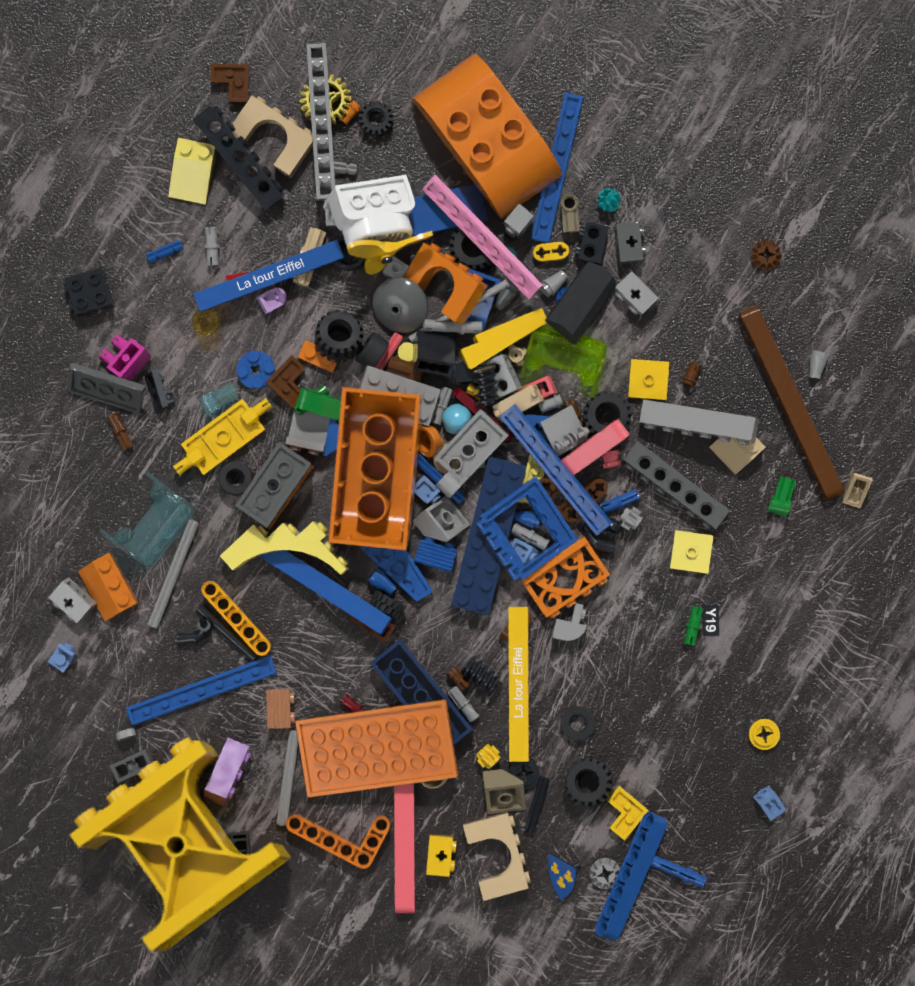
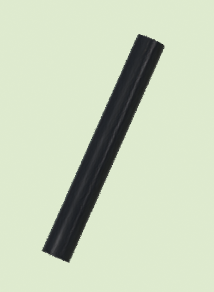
M202 604L196 608V613L205 621H207L209 616L212 620L211 626L252 662L255 660L258 654Z

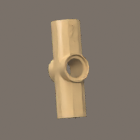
M310 228L305 246L302 247L300 253L323 245L326 232L317 228ZM314 270L294 277L293 282L309 287Z

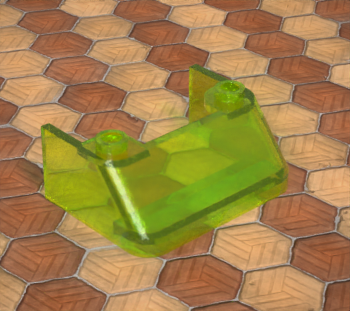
M542 325L531 334L520 378L524 377L526 368L536 371L540 370L543 364L580 374L579 380L585 386H593L590 397L594 398L607 351V344L601 340L582 335L577 344L572 345L553 327Z

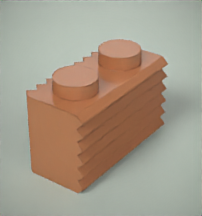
M291 689L266 690L267 729L291 728V724H295V712H291V704L295 703L294 693H291Z

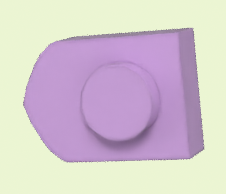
M275 287L256 298L265 314L284 305L287 296L283 289Z

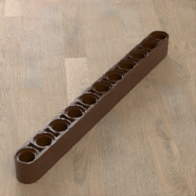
M754 305L739 312L741 322L823 496L829 501L844 494V487L759 307Z

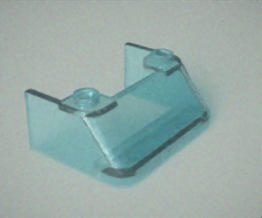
M146 471L145 474L156 482L150 490V496L155 500L154 504L132 531L128 528H121L114 536L102 528L99 532L115 546L148 567L152 566L188 522L194 513V507L170 487Z

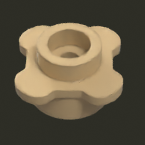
M515 345L509 346L508 357L511 363L522 366L527 350Z

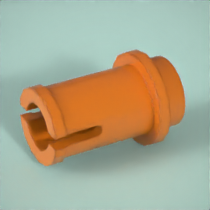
M354 100L349 102L351 106L345 109L347 115L344 113L340 114L343 118L342 121L346 125L357 113H360L361 107Z

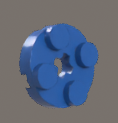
M261 351L246 353L241 357L237 365V375L240 381L250 389L267 387L265 382L275 373L273 360L269 355ZM259 365L261 373L253 375L252 366L256 367Z

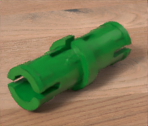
M692 606L689 623H686L687 632L684 644L696 646L704 608Z

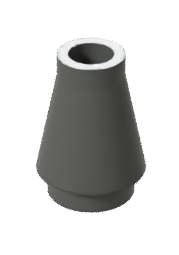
M509 284V287L498 292L493 306L502 311L517 295L518 289Z

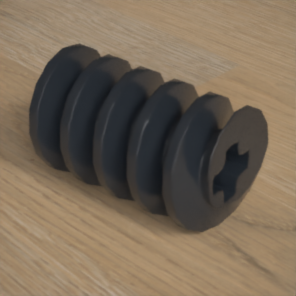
M495 365L476 366L477 370L473 371L472 374L478 377L472 381L479 384L473 387V389L479 390V393L475 394L474 397L480 398V400L475 402V404L485 406L499 403L495 402V400L499 399V395L493 394L498 391V388L493 386L497 384V380L491 379L496 376V372L491 371L495 369Z
M474 655L461 670L465 671L463 677L471 675L469 681L477 680L476 687L483 684L481 691L484 692L489 689L488 696L490 697L502 682L499 681L501 675L498 674L494 677V669L487 672L489 666L481 667L483 661L475 662L477 656Z

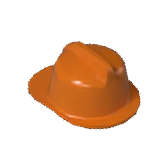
M421 426L418 452L426 457H432L436 449L444 443V439L440 437L439 432L433 426Z

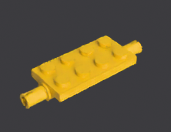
M265 397L252 408L248 407L245 401L241 399L181 444L187 454L184 459L173 465L174 469L181 476L194 465L199 468L203 475L207 474L266 430L260 423L259 417L270 408H273L272 405L268 403L269 401Z

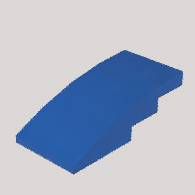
M475 185L450 189L482 223L488 221L482 194ZM427 194L414 197L415 206L409 214L414 236L429 231L435 234L458 228Z

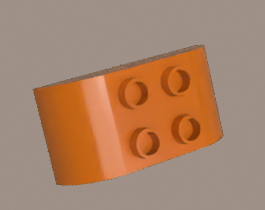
M472 54L412 98V101L501 220L509 215L518 204H524L562 176V171L543 138L494 72L478 55Z
M342 388L329 543L398 550L407 549L413 515L420 441L421 395Z

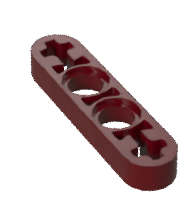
M458 387L452 393L472 414L475 415L482 409L509 435L504 442L508 444L514 436L480 405H476L475 401Z

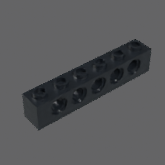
M211 104L198 114L193 121L261 206L267 210L284 196L283 186L279 181L275 182L271 178V171L267 166L263 167L259 163V156L255 151L251 152L247 148V141L243 136L239 137L235 133L236 128L231 121H226L222 115L224 113L220 107ZM211 122H220L221 129L217 131L212 129ZM225 136L232 137L233 144L230 146L225 145L223 138ZM237 151H242L245 154L243 161L236 159L235 153ZM254 166L258 171L257 175L251 176L248 174L247 168ZM266 181L270 186L269 190H262L259 187V183Z

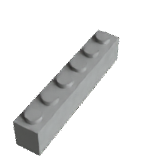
M643 400L639 422L646 429L655 430L656 427H660L665 432L674 433V430H679L683 435L693 436V433L700 434L701 438L711 439L712 436L719 437L718 440L730 442V439L738 440V444L749 445V442L755 443L759 420L755 417Z

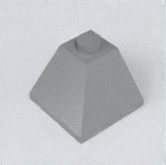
M446 495L413 520L424 536L448 542L470 525Z

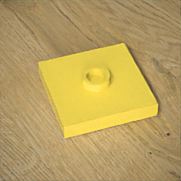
M675 530L670 569L708 574L713 535Z

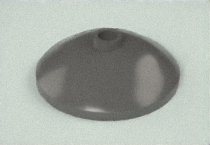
M393 277L385 280L376 289L373 296V310L379 322L387 329L398 333H408L416 330L423 324L428 314V300L421 287L412 280L403 277ZM394 307H397L399 312L395 311Z

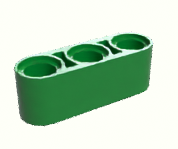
M301 387L295 404L297 408L340 421V398Z

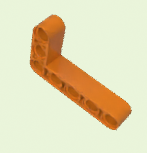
M293 814L287 819L286 827L290 832L364 869L371 865L390 828V820L384 815L376 817L361 846L298 814ZM297 818L300 821V827L292 828L290 820ZM380 819L385 820L387 823V827L384 830H380L376 826V822ZM310 827L316 828L317 836H308L307 829ZM325 837H333L335 840L334 845L327 846L324 843ZM368 838H377L378 845L375 847L369 846L367 843ZM349 845L352 848V853L344 855L341 851L342 846ZM366 854L369 857V862L361 864L358 860L359 855Z

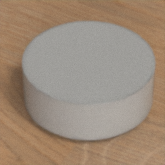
M133 728L116 733L118 741H124L136 736Z

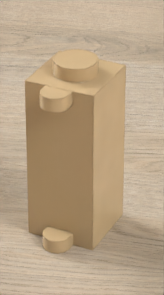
M532 384L493 405V415L497 421L500 420L501 423H504L499 416L514 404L523 413L545 400L537 385Z

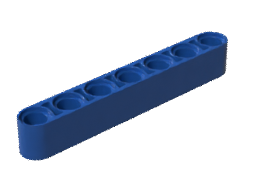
M647 812L642 817L597 921L595 932L598 936L611 941L619 938L666 830L667 820L664 817L652 812Z

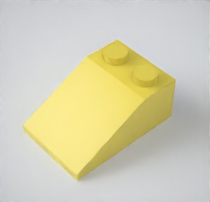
M178 138L173 161L169 198L206 205L217 150L213 145Z

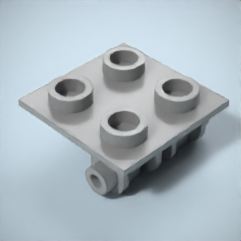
M572 405L540 422L557 456L588 440L589 429L582 427Z

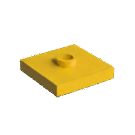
M631 359L628 398L666 401L669 362Z

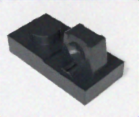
M158 369L145 374L155 411L162 410L168 404L175 401L172 390H163V377Z

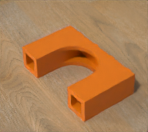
M423 243L403 278L412 280L425 291L436 273L445 269L449 270L454 279V290L441 312L454 322L464 325L488 285L482 282L483 278L478 274L473 273L472 275L468 272L469 268L462 263L458 265L454 262L455 258L453 256L440 252L442 248L438 245Z

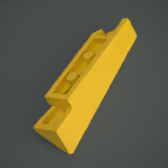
M540 308L479 333L472 338L475 344L461 349L458 354L467 367L473 369L547 323L545 322V313Z

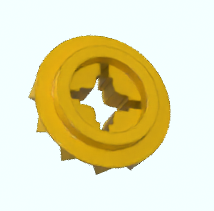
M760 719L754 722L749 729V739L758 749H771L779 741V728L771 720ZM762 726L766 732H772V734L766 736V743L763 737H756V735L762 733Z

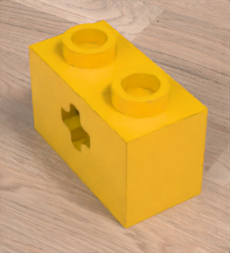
M430 834L426 875L450 877V872H454L455 861L451 860V854L456 853V841H453V836ZM440 850L444 851V854L447 855V857L443 858V861H440L439 857L436 856V854L440 853Z

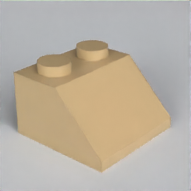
M757 438L755 443L749 442V445L738 444V440L730 439V442L717 439L709 448L736 475L765 448Z

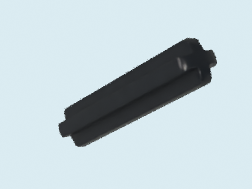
M539 777L524 830L528 832H534L549 784L548 777Z

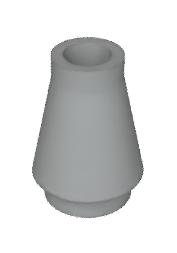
M560 270L558 273L542 280L543 286L540 289L547 297L554 296L568 277Z
M812 350V354H810L809 377L821 379V374L828 360L827 352Z

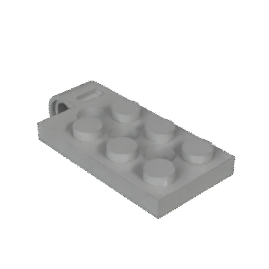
M482 409L474 415L435 457L448 470L435 486L448 498L466 482L509 436ZM478 431H484L487 434L485 441L477 440L476 434ZM465 445H471L474 448L472 455L464 454L463 448ZM452 459L460 461L461 466L459 469H453L450 466Z

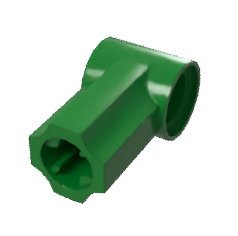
M779 477L768 512L784 517L788 516L792 502L790 500L796 483L795 480Z

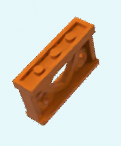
M584 536L525 579L520 580L546 618L550 616L552 619L561 613L560 608L565 605L569 608L577 602L575 598L580 595L585 597L593 591L591 588L594 585L598 584L600 587L609 581L607 577L610 574ZM583 546L594 561L584 562L581 551ZM572 558L573 564L577 562L578 565L568 566L566 563L567 559ZM559 564L566 570L578 569L573 589L553 586L557 580L555 565ZM585 566H596L599 570L598 576L590 579L588 574L593 571L590 569L584 571ZM546 573L553 574L550 584L546 583L549 581V579L545 578ZM583 580L590 583L580 590ZM531 581L544 589L539 598L529 584ZM547 591L551 592L548 598L549 601L551 598L557 600L553 607H547L543 603V597ZM561 595H572L564 602H562Z

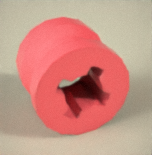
M619 450L609 451L601 455V458L604 459L603 469L622 465V461L619 460Z

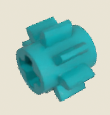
M606 188L599 193L600 199L596 201L603 211L613 212L618 209V202L622 198L615 189Z

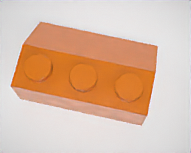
M112 553L105 554L78 571L92 599L97 602L96 606L105 622L139 604Z

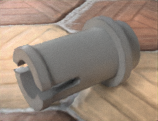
M554 394V397L540 403L539 407L543 414L557 407L560 409V406L564 404L560 394Z

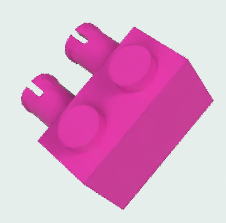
M116 334L114 337L118 341L113 338L111 344L121 351L115 356L108 349H104L102 352L105 355L100 353L99 359L108 364L107 368L113 375L131 381L150 359L151 355L132 338L127 341L120 334Z

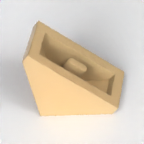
M856 473L850 474L842 503L861 508L873 478Z

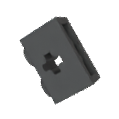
M639 222L616 224L619 265L643 262V257H646L645 245L642 246L641 238H644L643 227H640ZM629 239H632V242H636L633 247H630V244H626Z
M147 748L110 765V768L117 783H120L137 775L143 768L154 761Z

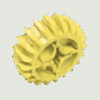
M330 75L328 84L338 91L337 93L335 91L329 92V99L331 98V120L333 124H336L335 118H338L340 121L343 120L340 115L341 113L347 115V111L344 108L351 106L349 103H346L351 101V97L346 96L350 93L349 89L343 90L346 87V83L340 84V78H337L334 82V76ZM304 85L303 87L307 92H301V96L305 97L300 99V103L305 104L301 109L302 111H307L305 113L306 117H310L309 86ZM338 98H341L339 107L333 112L332 104Z

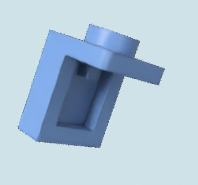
M425 475L415 484V494L427 505L429 503L433 505L441 497L439 495L441 490Z

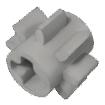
M635 507L631 510L626 508L619 518L622 521L620 526L626 530H629L630 527L635 530L643 519L639 516L641 511Z

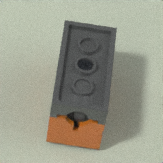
M279 442L235 506L271 530L314 466Z

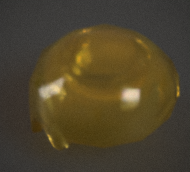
M213 308L200 312L199 309L195 311L192 317V327L198 335L211 336L220 328V316Z

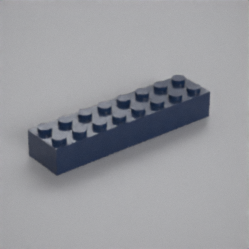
M489 456L451 604L452 607L489 615L502 564L496 553L501 549L499 547L493 551L485 539L490 532L483 535L475 523L480 520L479 515L522 485L526 470L525 465ZM517 502L494 518L507 539Z

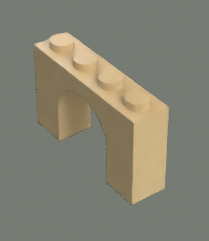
M251 96L233 122L236 128L235 133L239 137L243 136L248 141L254 131L263 124L272 123L282 127L287 133V144L274 163V167L291 179L313 147L312 131L307 128L301 129L298 127L299 123L290 117L286 119L282 116L283 112L276 107L272 109L266 105L267 102L261 97L255 98Z
M508 812L463 824L468 844L493 838L504 842L511 852L510 864L504 872L478 880L483 900L528 889L527 884L531 883L528 872L523 870L522 865L526 864L524 855L518 852L517 846H520L518 834H513L512 827H515L513 816H508Z

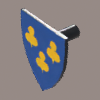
M549 853L548 864L551 882L561 900L569 896L573 891L577 881V872L581 868V864L578 861L569 864L556 855Z

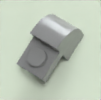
M575 603L571 622L556 619L552 638L570 641L579 638L584 633L587 625L579 624L580 620L584 621L586 612L582 604Z

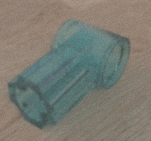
M230 382L214 392L210 391L202 395L198 400L206 415L209 416L219 411L222 406L237 399L239 395Z

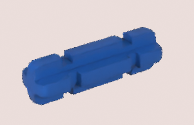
M177 240L172 242L173 244L171 245L169 243L157 248L156 251L148 252L146 254L148 261L153 263L158 258L162 259L174 254L175 251L183 250L181 241Z

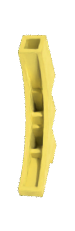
M316 521L308 525L299 535L296 534L298 531L291 523L289 525L282 523L269 537L267 536V530L262 525H252L220 555L232 570H237L247 561L261 554L276 550L300 551L313 555L328 563L340 575L349 570L346 566L348 564L341 555L338 557L333 552L335 548L328 541L324 542L329 536L326 533L327 528L321 522L317 523Z

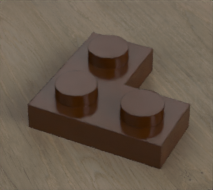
M211 63L210 83L229 84V103L248 102L249 64Z
M291 355L265 382L292 409L295 407L301 390L293 381L305 367Z

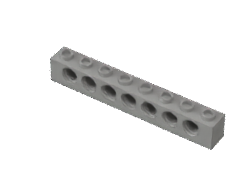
M326 43L307 44L317 201L327 200L335 186Z

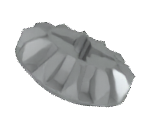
M601 858L591 866L590 878L595 886L601 889H611L620 868L614 860ZM602 866L607 871H614L608 875V882L604 877H597L603 873Z

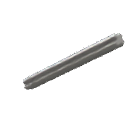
M190 519L187 523L149 619L148 625L153 628H158L199 525L194 520Z

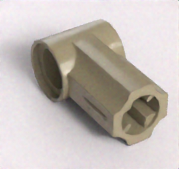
M567 194L562 198L560 205L563 233L580 232L578 199L573 194ZM572 199L575 205L573 208H566L564 201Z

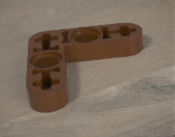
M546 477L539 479L541 484L549 482L548 487L554 491L549 496L552 501L556 495H562V504L555 506L566 521L573 523L581 518L576 510L574 511L575 516L573 518L567 517L569 515L567 511L569 509L573 511L574 507L551 479ZM594 478L584 487L586 491L590 490L593 492L596 489L595 484L602 483V490H596L593 493L596 495L595 497L588 492L595 502L608 489L606 481L601 478Z

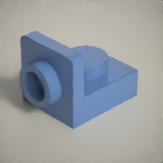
M517 538L511 544L524 564H527L540 554V551Z
M67 642L64 644L59 643L48 663L65 673L77 655L74 652L75 647Z
M769 786L761 789L754 796V799L770 821L786 811L776 793Z

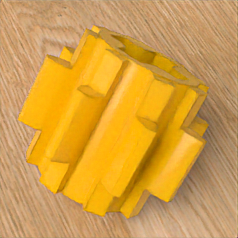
M489 744L485 745L475 755L478 758L477 762L483 768L486 766L487 769H490L501 758L498 755L499 751Z

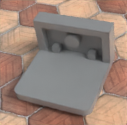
M294 410L289 436H287L285 444L294 451L300 452L301 449L308 450L309 454L313 455L323 453L330 418L308 411L299 416Z

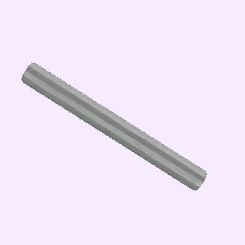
M290 730L276 822L280 826H286L299 742L297 731Z

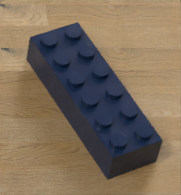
M401 639L370 662L403 705L446 699L453 745L473 730Z

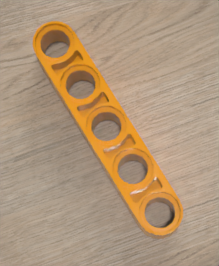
M213 581L205 582L201 589L205 598L256 654L261 656L267 655L272 648L270 641L219 584ZM210 584L216 587V592L213 595H208L206 592V588ZM225 598L228 600L229 606L223 610L219 607V601ZM235 613H239L242 617L241 622L238 624L232 621V615ZM248 627L254 629L255 633L252 638L245 636L244 632ZM261 641L267 644V650L263 653L257 649V645Z

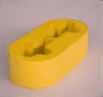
M564 242L539 244L533 250V257L538 262L564 260L569 254V247ZM559 246L566 250V252H563V256H559V253H552V251L558 250ZM540 248H543L544 252L550 251V254H545L544 258L536 255Z

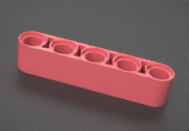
M617 419L561 460L571 473L575 475L630 434L620 420Z

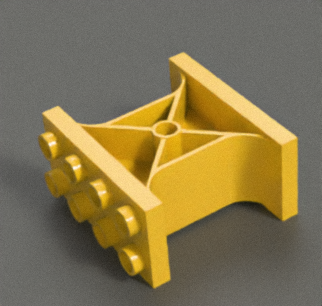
M189 737L183 739L170 749L174 758L169 762L160 765L158 761H154L138 773L142 780L138 785L128 788L124 784L112 791L106 797L111 805L99 811L91 808L77 817L74 822L78 829L70 834L78 847L94 850L111 839L120 838L125 842L154 883L164 900V914L159 925L142 938L150 951H167L291 859L283 845L274 843L268 844L259 852L251 855H244L237 850L205 805L199 793V782L203 772L218 760L219 755L212 745L199 740L191 741ZM183 841L184 848L180 851L179 844Z

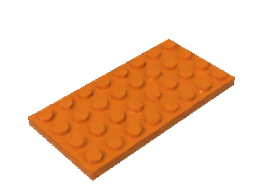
M446 699L295 721L307 797L458 777Z

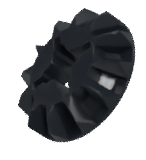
M529 759V762H514L509 770L511 775L523 781L524 789L535 786L540 777L539 767L531 759ZM522 765H524L526 771H533V773L527 775V782H525L523 776H516V774L522 772Z

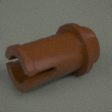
M690 361L685 377H682L684 385L693 387L697 383L695 380L701 368L700 364L696 365V362Z
M454 666L447 672L448 679H451L460 691H463L465 687L467 688L470 685V682L459 672L460 669Z

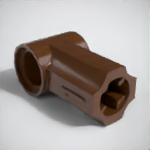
M392 356L386 371L419 383L423 382L425 372L413 370V361L408 362Z

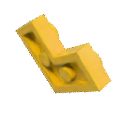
M618 786L613 794L610 795L608 802L619 810L621 814L609 828L625 840L649 810Z

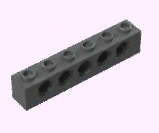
M638 441L623 460L625 462L624 466L631 472L637 471L641 474L640 478L647 484L653 483L656 486V491L663 496L665 493L671 497L670 501L678 507L680 505L687 509L685 512L694 519L698 517L702 520L701 524L708 530L711 528L717 529L730 511ZM641 459L649 461L648 469H642L639 466ZM658 470L665 474V478L662 481L656 480L654 476ZM672 482H677L680 485L679 492L671 491L670 484ZM689 493L695 496L693 504H688L685 500V496ZM703 505H707L711 509L708 516L701 513Z

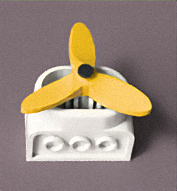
M407 175L334 186L323 206L324 210L331 209V223L336 224L337 228L342 231L349 254L366 259L364 266L369 275L382 271L388 263L392 262V257L400 249L433 236V232L429 231L411 237L413 230L408 216L415 206V200Z

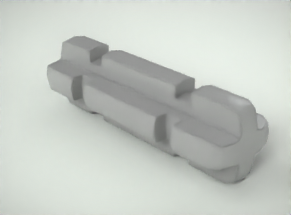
M334 161V173L356 175L357 165H347V163Z

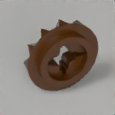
M769 240L759 241L751 251L753 264L758 269L765 271L774 269L780 263L782 256L780 247L775 242ZM766 247L768 253L772 254V256L768 258L767 263L765 257L758 255L764 253Z

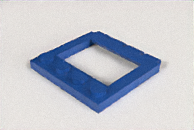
M536 476L479 515L480 520L475 523L483 535L490 532L485 539L493 551L500 547L501 550L496 555L504 567L511 564L506 570L513 581L518 578L525 579L578 540ZM523 497H526L555 541L552 546L527 564L523 563L494 519Z

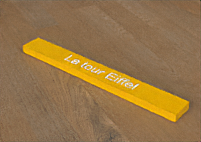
M509 607V762H529L528 607Z

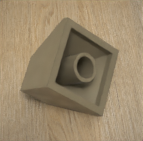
M503 769L483 771L488 814L526 810L522 780Z

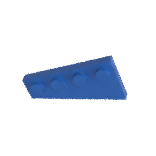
M369 546L360 547L416 602L433 592L407 550Z

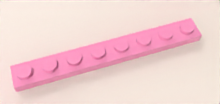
M436 175L429 180L422 190L528 299L533 297L543 285Z

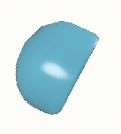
M462 404L449 406L442 415L445 430L451 434H458L471 420L469 409Z

